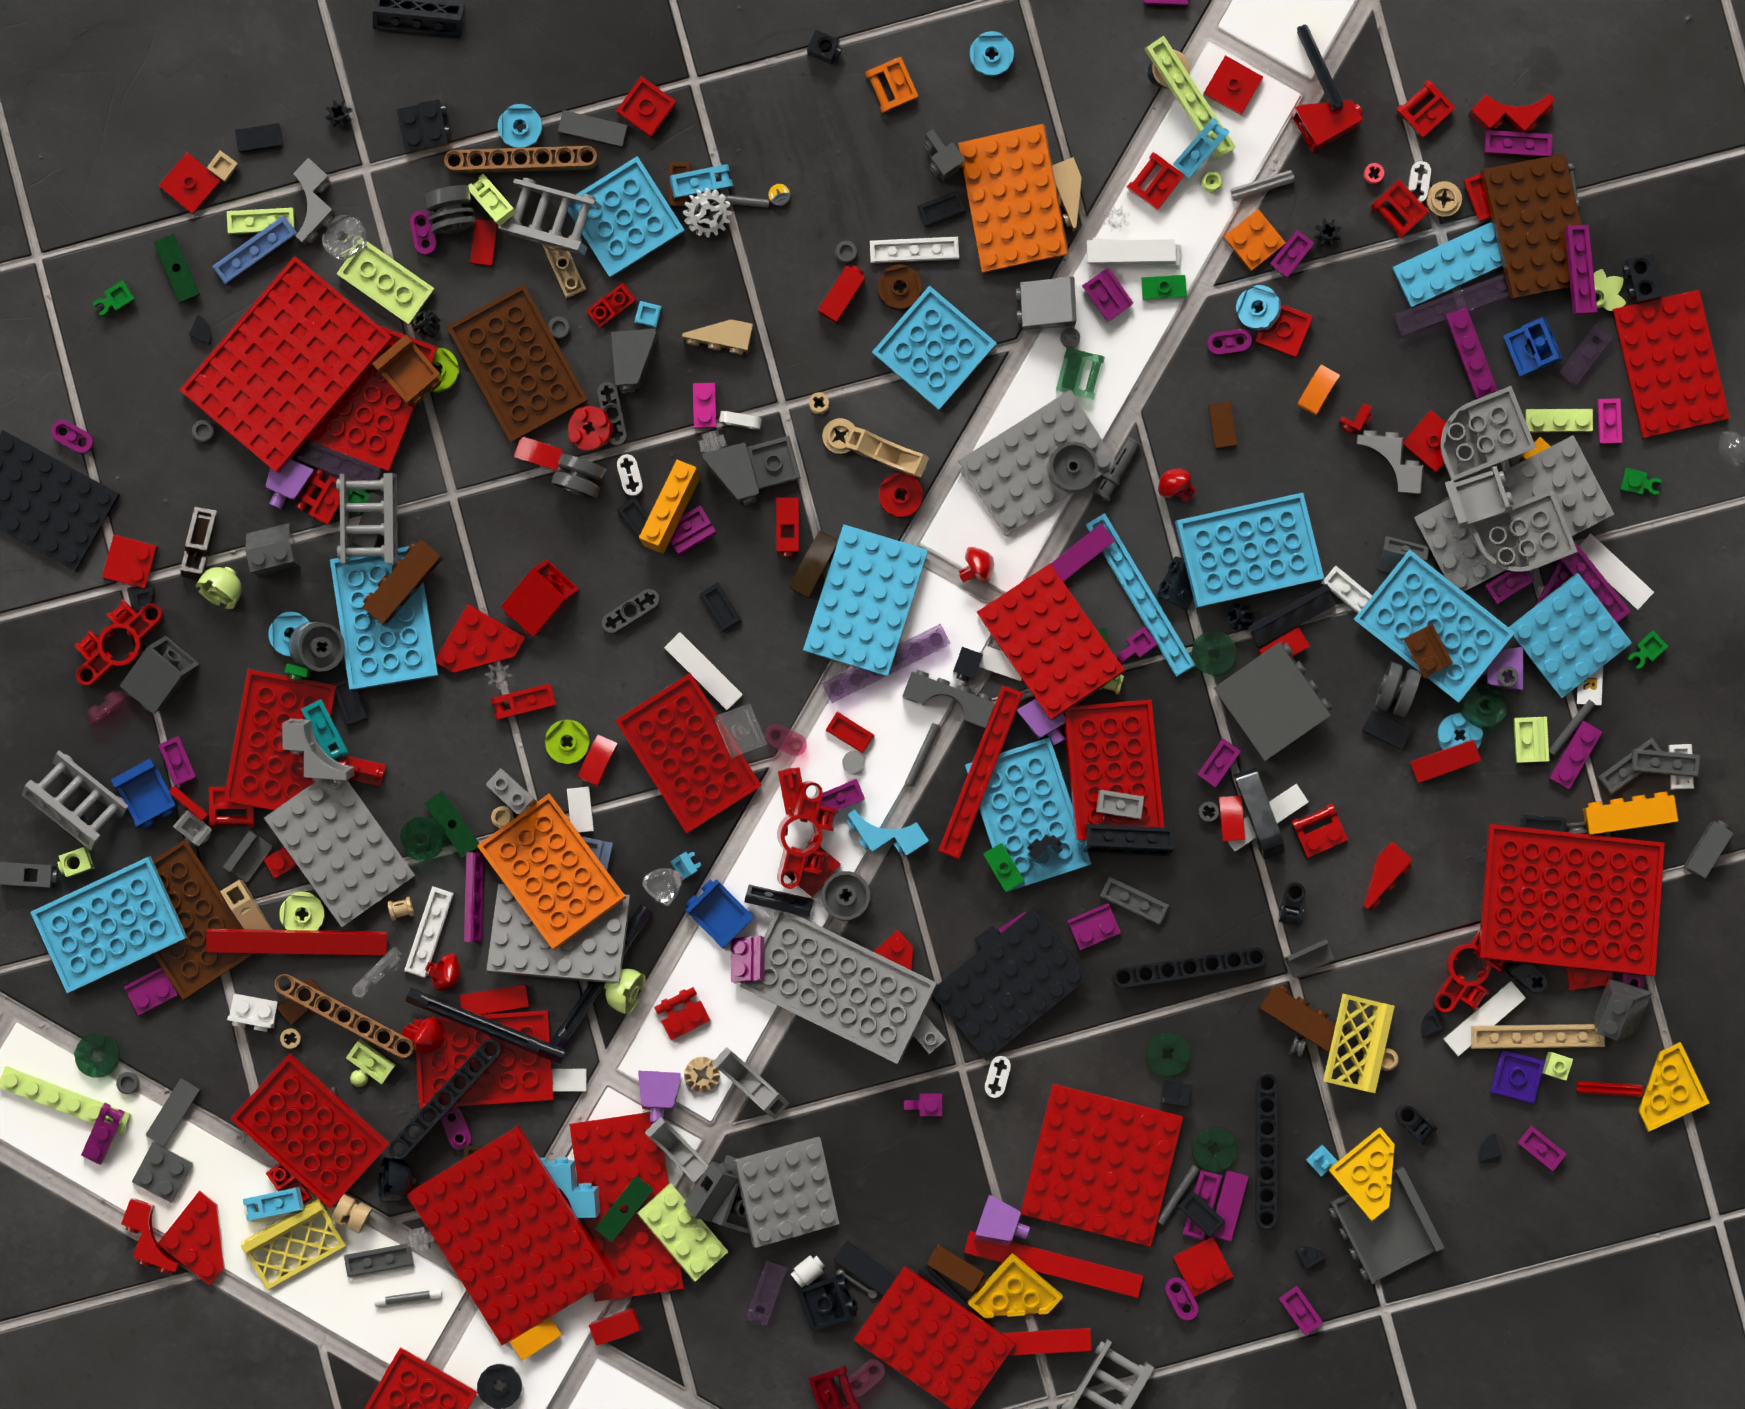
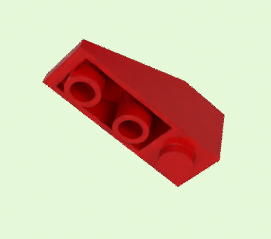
M1390 842L1375 859L1362 905L1365 910L1369 907L1374 909L1382 900L1379 896L1385 890L1389 892L1396 885L1397 882L1394 881L1399 874L1404 876L1412 867L1409 863L1413 859L1394 842Z

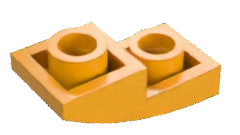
M549 1317L517 1336L509 1343L520 1360L523 1361L562 1334L552 1318Z

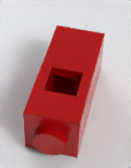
M846 265L818 308V313L837 325L865 282L864 272L856 266L850 268Z
M776 498L777 553H781V557H795L794 553H799V498Z

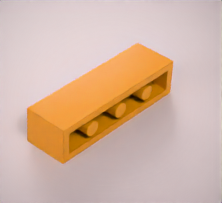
M676 460L639 536L643 546L664 554L701 478L697 467Z
M1667 792L1654 793V798L1646 799L1645 795L1633 796L1632 801L1624 802L1623 798L1610 800L1609 805H1602L1601 801L1588 803V808L1583 809L1584 822H1586L1585 828L1588 832L1586 834L1588 835L1678 822L1674 795L1668 796Z

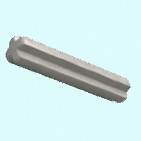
M1289 170L1232 188L1230 190L1233 200H1238L1293 183L1295 180L1294 174Z

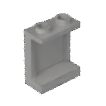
M1497 466L1492 467V471L1454 483V480L1445 483L1460 529L1511 512L1510 505L1514 503L1510 491L1505 492L1503 485L1507 484L1503 471L1498 472Z
M501 768L486 783V786L516 814L520 815L537 802L532 795Z

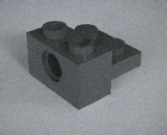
M933 129L925 134L924 147L931 156V168L929 170L936 180L940 178L942 182H945L963 169L965 158L953 142L945 147Z

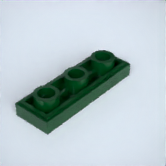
M173 233L154 241L153 243L179 303L199 296L200 292L175 234ZM176 266H181L179 272H174Z
M443 791L424 803L462 858L466 856V852L471 853L478 848L477 845L480 843ZM452 820L457 823L454 829L449 827V823Z
M636 1175L594 1229L613 1242L654 1188ZM623 1204L629 1208L626 1213H623L620 1209Z

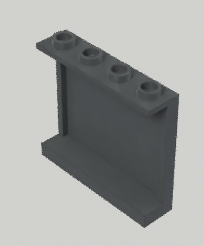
M1281 641L1214 687L1219 697L1265 761L1332 715L1330 710L1333 709L1326 698L1322 699L1317 693L1320 689L1314 680L1309 681L1305 676L1307 671L1300 661L1296 663L1291 655L1294 652L1287 643L1283 644Z
M1402 1166L1392 1171L1389 1209L1373 1222L1370 1221L1348 1193L1330 1202L1332 1208L1329 1211L1334 1221L1339 1220L1342 1226L1339 1231L1344 1241L1349 1240L1352 1246L1349 1251L1355 1261L1359 1260L1362 1266L1359 1271L1365 1281L1369 1280L1371 1284L1434 1251L1437 1252L1445 1248L1405 1168Z

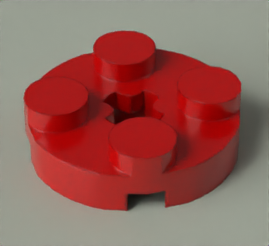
M594 406L576 409L568 425L570 441L578 448L588 451H595L606 445L613 432V425L606 415L607 413L603 409ZM592 422L595 431L588 434L586 426Z
M906 473L891 474L882 482L879 489V501L882 508L894 517L910 516L919 509L922 503L923 490L920 482L914 476ZM898 489L907 492L904 501L895 498Z

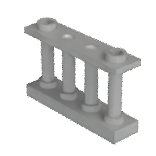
M523 178V180L514 179L513 183L522 189L515 208L517 213L513 215L512 219H509V222H504L498 229L510 236L585 256L587 247L581 242L582 239L580 237L590 208L601 209V205L595 201L596 198L588 194L578 196L537 185L536 181L529 178ZM530 191L542 194L532 225H529V227L521 226L522 223L520 221ZM550 197L561 199L562 201L552 230H549L548 233L541 231L542 228L540 226ZM570 202L582 205L572 236L569 235V238L561 237L562 234L560 232Z
M384 473V478L374 481H349V474H340V479H337L336 482L337 492H340V546L337 547L338 559H341V563L348 564L350 563V557L381 556L385 558V563H396L398 560L397 474ZM381 489L384 492V500L381 503H349V490ZM349 512H381V514H384V523H381V525H349ZM349 534H381L384 536V545L381 547L350 548Z
M58 751L53 760V764L56 766L39 784L30 780L25 785L22 796L89 850H92L97 845L100 837L97 831L115 813L122 818L126 813L128 805L120 796H115L75 764L70 756ZM62 772L66 773L73 781L57 797L49 795L45 791L47 787ZM81 785L91 794L74 811H69L63 806V803ZM98 799L108 808L92 825H87L80 817Z
M1106 1339L1105 1343L1101 1341L1095 1350V1353L1098 1355L1071 1401L1067 1399L1061 1409H1078L1075 1405L1081 1395L1105 1409H1131L1153 1372L1154 1367L1147 1362L1143 1366L1141 1364L1138 1366L1111 1350L1109 1347L1112 1342L1109 1339ZM1103 1357L1109 1358L1134 1373L1133 1376L1136 1379L1133 1384L1126 1385L1099 1369L1098 1365ZM1095 1376L1122 1392V1396H1124L1122 1403L1115 1405L1087 1388L1086 1386L1091 1377Z

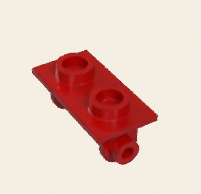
M349 756L342 757L339 763L354 767V776L349 778L350 780L376 786L382 785L386 765Z
M800 767L778 771L786 815L793 813L799 788L802 784Z

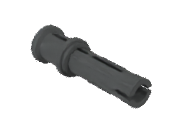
M1130 437L1128 438L1109 472L1103 474V480L1099 487L1092 492L1095 496L1108 503L1111 501L1110 496L1115 488L1120 486L1122 474L1141 445L1138 441Z

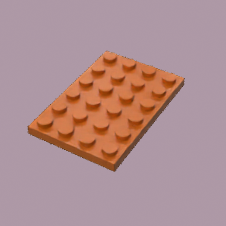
M1039 124L958 143L960 153L965 158L963 172L982 273L1069 255L1045 125Z
M550 793L477 845L553 951L626 899L624 893Z

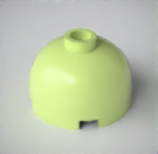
M229 567L208 569L196 584V588H201L199 593L204 598L217 606L220 605V602L226 604V609H233L242 593L240 580L236 576V572Z
M622 969L620 983H605V994L609 1005L620 1013L630 1014L640 1000L636 999L639 989L641 991L644 990L645 975L633 969Z

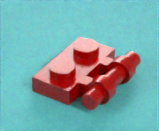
M317 469L314 476H311L309 479L310 483L305 492L300 494L298 498L300 501L296 508L304 511L307 504L313 506L309 515L329 525L340 507V492H337L336 488L337 479L330 476L325 483L321 481L325 472ZM319 487L322 491L317 500H314L311 497L316 488Z
M694 986L687 990L679 991L678 995L670 999L665 998L661 1000V1004L654 1007L658 1015L665 1011L667 1012L669 1017L661 1022L671 1041L711 1020L701 1000L692 1004L690 998L697 995ZM684 1002L687 1008L675 1013L672 1007Z

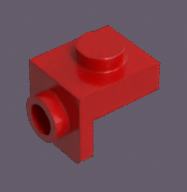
M1363 403L1354 422L1341 417L1338 422L1342 425L1341 429L1351 434L1354 432L1358 433L1363 424L1368 425L1373 415L1369 413L1372 407Z

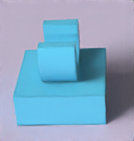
M685 852L671 861L681 881L697 872V868L701 866L700 862L694 865L690 859L695 855L694 852L689 854Z
M1323 1145L1318 1147L1306 1159L1321 1177L1338 1162Z

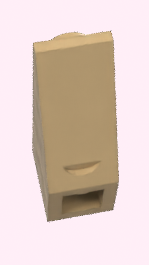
M1074 157L1052 165L1059 204L1065 212L1062 217L1066 227L1070 226L1072 232L1076 230L1082 179Z
M727 320L685 332L682 338L687 340L686 344L699 346V343L707 344L709 349L720 351L722 347L730 349V353L742 355L743 352L748 353L753 324Z
M238 880L220 891L244 929L272 930L243 880Z

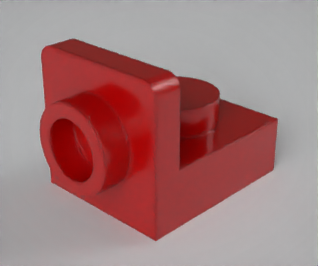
M284 846L263 859L274 879L297 867Z

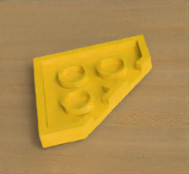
M1681 1042L1658 1053L1638 1110L1647 1131L1654 1130L1709 1104Z
M1378 1128L1328 1169L1371 1222L1388 1210L1390 1204L1395 1144L1381 1128Z
M1011 1253L982 1285L980 1290H977L968 1300V1305L984 1318H994V1316L1007 1315V1317L1024 1316L1025 1314L1032 1313L1048 1314L1063 1298V1295L1016 1255Z

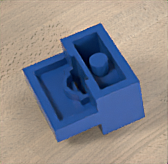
M1543 317L1503 336L1520 377L1563 360L1549 323ZM1529 340L1531 341L1536 354H1533V351L1528 342Z

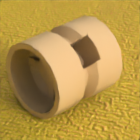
M344 1194L337 1204L331 1220L340 1225L347 1224L348 1229L359 1234L372 1208L363 1203L356 1204L355 1199Z

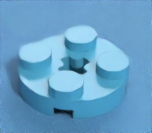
M990 31L982 33L971 45V64L976 72L984 76H999L1007 72L1013 62V46L999 32ZM991 48L994 49L995 53H998L994 60H990L985 55Z
M515 104L507 108L499 117L498 132L506 145L512 148H529L538 142L542 134V121L538 113L530 106ZM518 121H522L523 125H526V129H523L522 132L514 129V125H518Z
M1256 285L1248 291L1245 290L1239 296L1236 311L1239 319L1246 327L1252 330H1268L1280 316L1281 300L1271 288ZM1263 303V310L1256 313L1254 306Z
M296 612L280 614L269 627L268 636L271 645L277 652L291 657L289 653L290 638L285 637V633L289 632V628L295 630L303 623L309 622V620Z
M1456 713L1446 717L1440 723L1437 732L1438 743L1442 750L1474 739L1478 749L1483 736L1477 720L1463 713ZM1455 730H1463L1465 732L1464 741L1462 739L1458 741L1454 739L1456 737Z

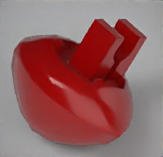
M1181 468L1166 471L1161 476L1158 485L1160 496L1169 499L1178 495L1183 503L1190 500V496L1196 493V490L1191 485L1190 473Z
M968 547L965 553V560L968 566L959 570L962 582L964 583L974 577L979 582H989L994 572L995 563L993 556L980 548Z
M454 953L442 956L438 965L428 962L425 967V971H428L427 975L431 976L434 990H447L456 985L460 980V964Z
M434 1017L423 1020L419 1027L409 1023L408 1027L405 1026L401 1034L413 1041L412 1044L417 1054L429 1053L438 1048L442 1042L441 1027Z

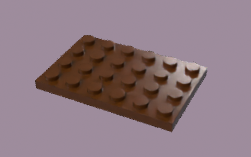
M1565 154L1481 170L1510 299L1571 288L1565 227L1582 224Z
M524 284L447 326L510 443L589 401Z
M184 839L153 860L187 936L186 939L166 947L153 955L183 1000L255 954L206 952L207 929L244 928L230 909L219 888L187 839Z

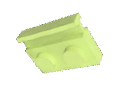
M1547 717L1514 718L1516 763L1549 761Z

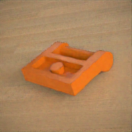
M901 56L865 72L866 78L870 79L879 99L882 113H887L894 108L919 98ZM884 73L895 100L889 102L878 78L879 74Z

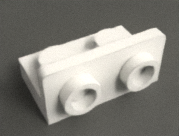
M234 994L230 1016H228L227 1020L233 1021L232 1026L245 1028L246 1024L254 1025V1030L267 1032L268 1028H274L279 1002Z

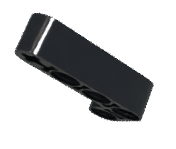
M1256 768L1234 774L1238 790L1256 834L1257 844L1263 860L1285 853L1281 832Z

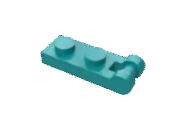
M321 699L300 709L305 720H312L315 738L329 757L335 760L341 756L344 758L349 755ZM335 743L337 749L330 752L328 746Z

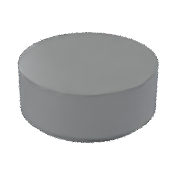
M850 751L844 755L842 766L848 773H858L864 767V758L860 753Z

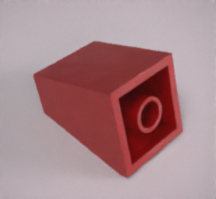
M1352 100L1343 101V108L1337 111L1332 110L1329 102L1298 105L1294 108L1291 117L1310 150L1314 153L1359 128L1364 114L1358 104L1355 105Z
M547 559L531 569L501 605V608L505 610V614L509 618L516 620L521 625L524 632L535 636L579 591V588Z

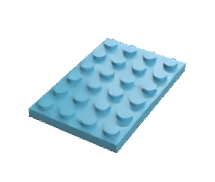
M1303 493L1175 521L1196 608L1324 579Z
M843 524L803 651L888 677L928 550Z
M409 546L398 548V559H404L408 554L406 551ZM381 556L350 557V563L348 564L341 563V559L338 558L330 559L340 630L345 644L344 657L350 691L438 676L424 582L386 627L380 624L362 607L365 597L370 592L374 594L379 588V581L385 575L389 576L393 571L392 567L395 563H385V558Z
M1410 549L1354 618L1356 622L1418 671L1420 669L1404 638L1433 624L1453 664L1431 674L1427 678L1457 702H1460L1515 633Z
M1050 737L1000 753L979 810L992 848L1003 843L1025 880L1009 891L1091 865L1088 852H1081V845L1084 843V840L1076 841L1073 806ZM972 763L965 765L967 773H969ZM1046 834L1049 837L1054 835L1062 843L1060 846L1062 851L1059 854L1048 845L1034 861L1027 856L1030 852L1027 847L1036 838L1041 840Z
M151 856L30 912L66 993H70L187 938Z

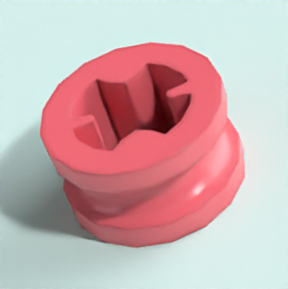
M1371 163L1364 170V179L1369 184H1377L1383 179L1384 169L1380 164ZM1371 168H1374V171L1375 169L1379 171L1377 179L1369 177Z

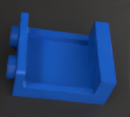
M148 759L111 779L114 787L118 789L122 799L128 805V810L135 821L134 824L138 828L142 826L143 829L152 826L155 824L154 819L160 816L166 818L175 813L174 809L178 807L174 797L169 793V788L153 759Z
M710 879L701 888L704 892L698 898L694 895L685 904L688 907L685 911L724 949L755 917L717 879L714 882Z

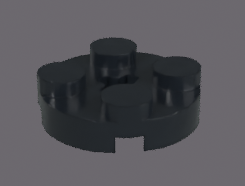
M496 1363L487 1367L481 1373L477 1382V1392L480 1399L494 1409H505L512 1406L519 1399L523 1387L520 1374L513 1366L504 1363ZM497 1380H501L502 1383L506 1384L503 1392L494 1389Z

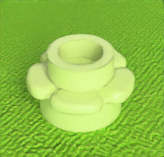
M1209 171L1203 175L1204 178L1201 180V186L1207 192L1214 193L1216 190L1221 189L1223 182L1219 173Z

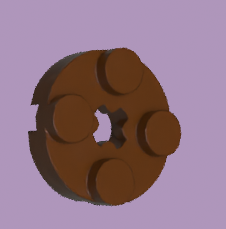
M901 264L887 268L878 282V293L881 300L889 308L897 310L910 308L922 292V281L918 273L912 268ZM898 281H901L902 285L906 284L907 288L903 289V293H899L898 290L893 288L897 286Z

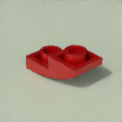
M621 283L586 311L597 326L601 328L635 303L637 299L625 283Z
M521 436L514 458L556 471L563 449Z
M1298 627L1258 650V653L1260 655L1280 641L1283 644L1287 643L1294 652L1291 656L1303 651L1310 645Z
M597 735L581 767L578 778L598 787L608 770V764L618 748V743Z
M1241 796L1219 797L1222 841L1245 840Z
M280 1163L266 1172V1175L277 1191L300 1187L303 1205L312 1199L304 1185Z
M634 1308L615 1313L608 1318L593 1321L588 1325L596 1346L641 1330Z

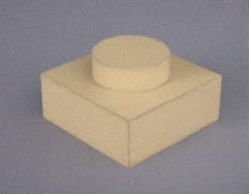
M219 151L207 169L226 182L239 164L222 151Z

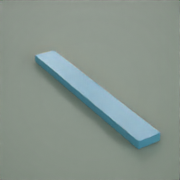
M1104 513L1087 523L1086 527L1091 532L1102 523L1115 539V542L1103 550L1102 554L1152 638L1157 643L1174 675L1178 677L1196 665Z

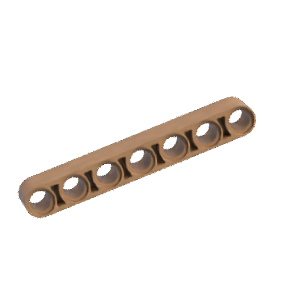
M590 146L472 149L449 151L445 155L444 162L447 169L455 174L592 169L597 165L598 157L594 148ZM585 153H591L594 157L591 162L586 163L581 160L582 156ZM569 154L571 155V160L568 163H562L559 161L561 155ZM519 155L527 157L526 163L522 165L517 164L515 160ZM540 155H548L549 161L546 164L538 163L537 160ZM479 156L483 158L481 165L473 166L471 164L474 157ZM503 156L505 157V162L502 165H495L493 163L494 158ZM453 157L461 159L460 164L456 167L449 165Z
M282 974L276 978L275 989L283 997L400 1059H407L412 1055L414 1050L412 1041L290 975ZM283 979L291 982V988L287 991L279 989V982ZM308 990L311 993V998L308 1001H301L298 998L300 991ZM323 1000L331 1004V1008L327 1012H322L318 1009V1004ZM342 1011H347L351 1015L350 1020L346 1023L338 1020V1014ZM365 1021L370 1024L371 1028L367 1033L358 1031L357 1027L360 1022ZM387 1032L390 1035V1041L386 1044L380 1043L377 1040L379 1033ZM405 1042L410 1046V1051L407 1054H400L397 1051V1046L400 1043Z

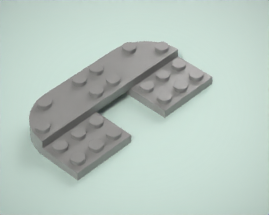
M1512 386L1471 401L1457 409L1446 422L1440 443L1444 464L1451 481L1454 480V483L1492 471V467L1495 464L1536 448ZM1553 490L1510 506V513L1470 526L1476 544L1483 556L1493 565L1507 571H1530L1578 552Z

